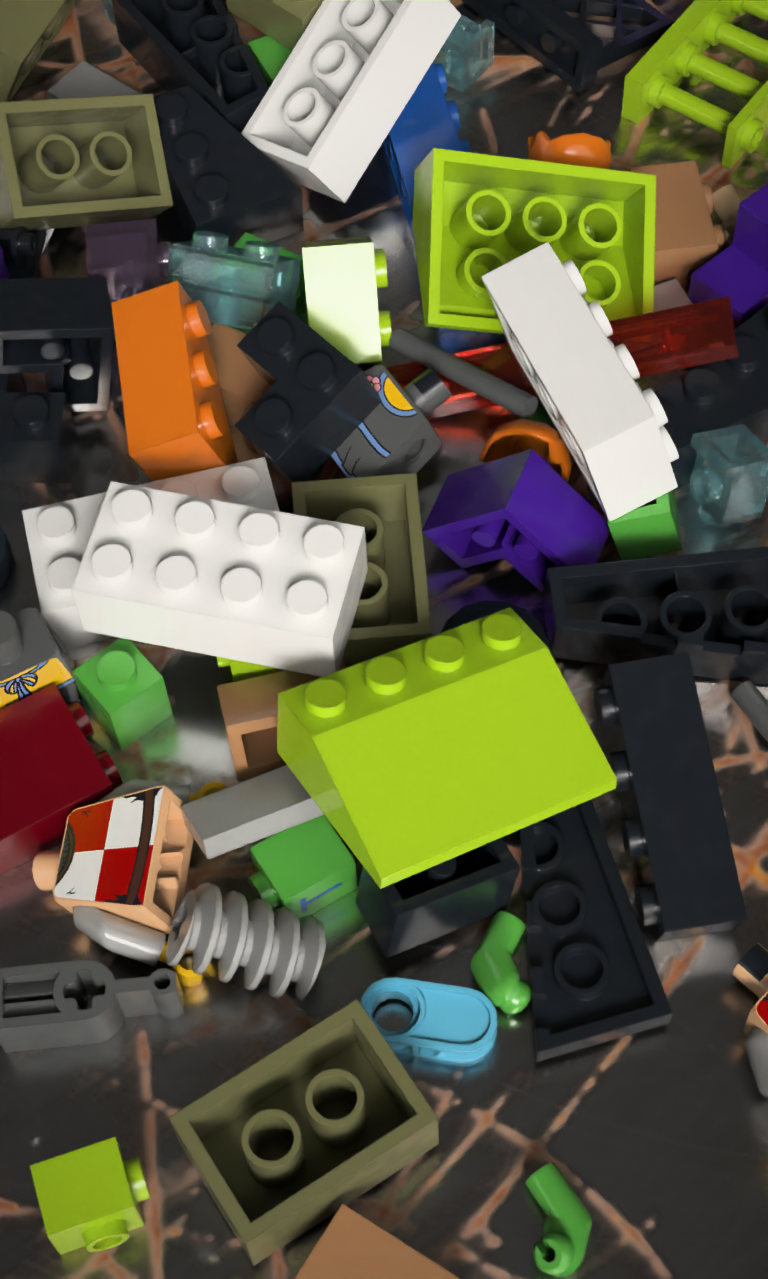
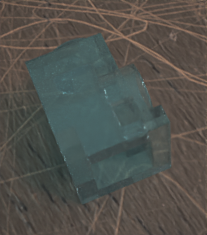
M461 15L433 61L434 64L442 63L448 86L464 93L494 64V22L485 19L481 24H478L468 17Z
M744 424L693 434L690 445L698 453L693 472L690 476L688 493L700 505V518L704 522L717 527H726L761 518L768 496V447Z

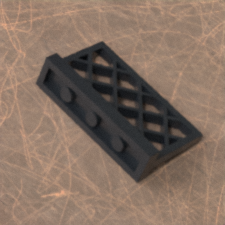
M461 0L577 92L594 86L597 70L657 42L674 23L645 0ZM564 11L578 13V18H572ZM586 14L614 18V23L587 20ZM622 19L640 21L646 26L638 27L622 24ZM600 38L613 40V42L606 46H603L604 41H602Z

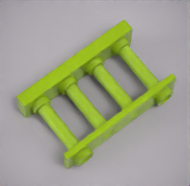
M694 0L625 76L621 116L639 125L654 108L660 109L662 106H666L726 135L721 165L730 170L745 152L753 153L760 144L768 126V80L763 83L707 57L703 53L710 45L716 46L721 43L768 65V40L731 24L737 15L743 16L746 12L768 22V0ZM693 74L749 102L737 115H734L674 85L682 76L688 77Z

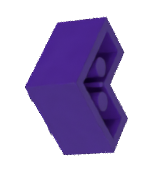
M768 183L739 204L732 244L691 275L688 297L700 314L702 325L721 340L768 304Z
M533 449L448 474L422 529V533L461 568L504 558L542 594L544 592L547 568L597 563L610 532L607 520L592 507L589 500L574 490L552 468L551 464L545 458L539 456Z

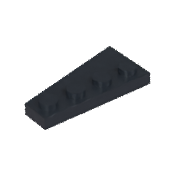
M588 800L518 830L536 1062L670 1023L673 1014L592 800Z

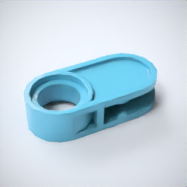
M399 977L383 978L374 982L364 992L360 1004L396 1054L456 1063H469L483 1058L493 1048L497 1037V1012L491 1000L482 992L468 987ZM387 999H399L411 1007L413 1017L405 1028L398 1031H387L375 1023L373 1019L375 1008Z

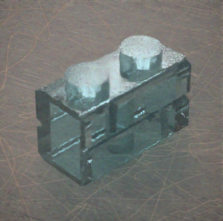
M197 231L193 233V240L173 243L169 248L167 275L170 276V280L167 284L178 280L192 301L200 300L203 303L210 322L252 330L278 301L295 314L297 303L295 292L298 290L301 263L295 258L279 256L280 245L261 241H246L244 249L228 246V235Z

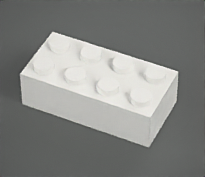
M323 0L241 134L293 182L346 203L460 19L461 14L449 0Z
M546 242L481 276L512 353L609 522L677 488L678 485L671 462L679 459V455L669 433L663 426L668 423L665 411L651 388L642 391L635 381L640 378V374L626 346L622 343L615 347L612 341L607 338L613 335V331L598 301L595 300L588 304L586 299L581 296L587 293V289L574 262L569 259L561 263L549 242Z
M265 457L135 485L279 511ZM107 492L22 510L41 614L63 642L66 649L118 638L84 631L71 592L74 579Z
M111 481L74 579L71 592L84 631L323 677L340 669L368 571L365 527Z

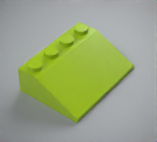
M433 148L414 170L413 235L424 325L426 327L504 334L481 276L549 242L561 263L571 259L577 267L587 289V293L581 296L586 299L588 304L597 300L602 307L613 331V335L607 338L614 345L623 343L625 346L650 348L653 346L656 175Z
M511 607L278 693V754L380 889L616 789L617 777L548 647Z

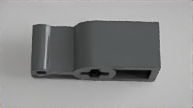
M74 960L0 968V1044L5 1053L97 1044L107 1041L116 1035L124 1024L126 1017L160 1014L165 1019H175L185 1014L184 994L177 973L165 968L157 969L147 977L115 980L114 975L107 966L95 960ZM97 995L93 997L92 1008L80 1010L87 1007L88 996Z

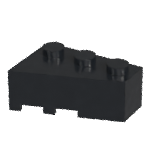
M187 85L153 96L173 208L201 266L218 261L222 253L226 250H231L245 232L265 241L273 242L304 231L302 189L192 88Z

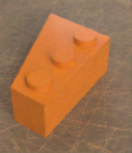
M178 280L112 302L128 452L132 459L152 481L238 463L218 382V372L207 335L211 334V324L203 303L200 300L192 301Z

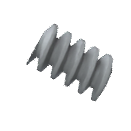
M206 882L199 885L195 891H189L175 913L167 942L166 963L175 967L188 949L193 951L192 970L196 974L201 975L204 973L212 958L219 959L218 979L225 983L230 981L237 968L242 966L244 967L243 986L245 989L253 991L259 985L264 974L270 975L269 994L271 997L280 998L290 982H294L296 999L302 1002L316 981L322 965L326 948L325 929L322 921L314 916L307 915L298 919L297 913L286 907L276 909L273 912L271 904L262 899H256L247 904L246 897L240 892L233 890L222 896L219 887Z

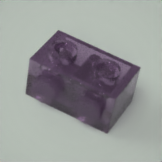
M156 218L86 225L88 276L106 277L110 304L173 282L167 280L168 277H175L171 242H160ZM114 332V342H113V345L116 344L115 332Z

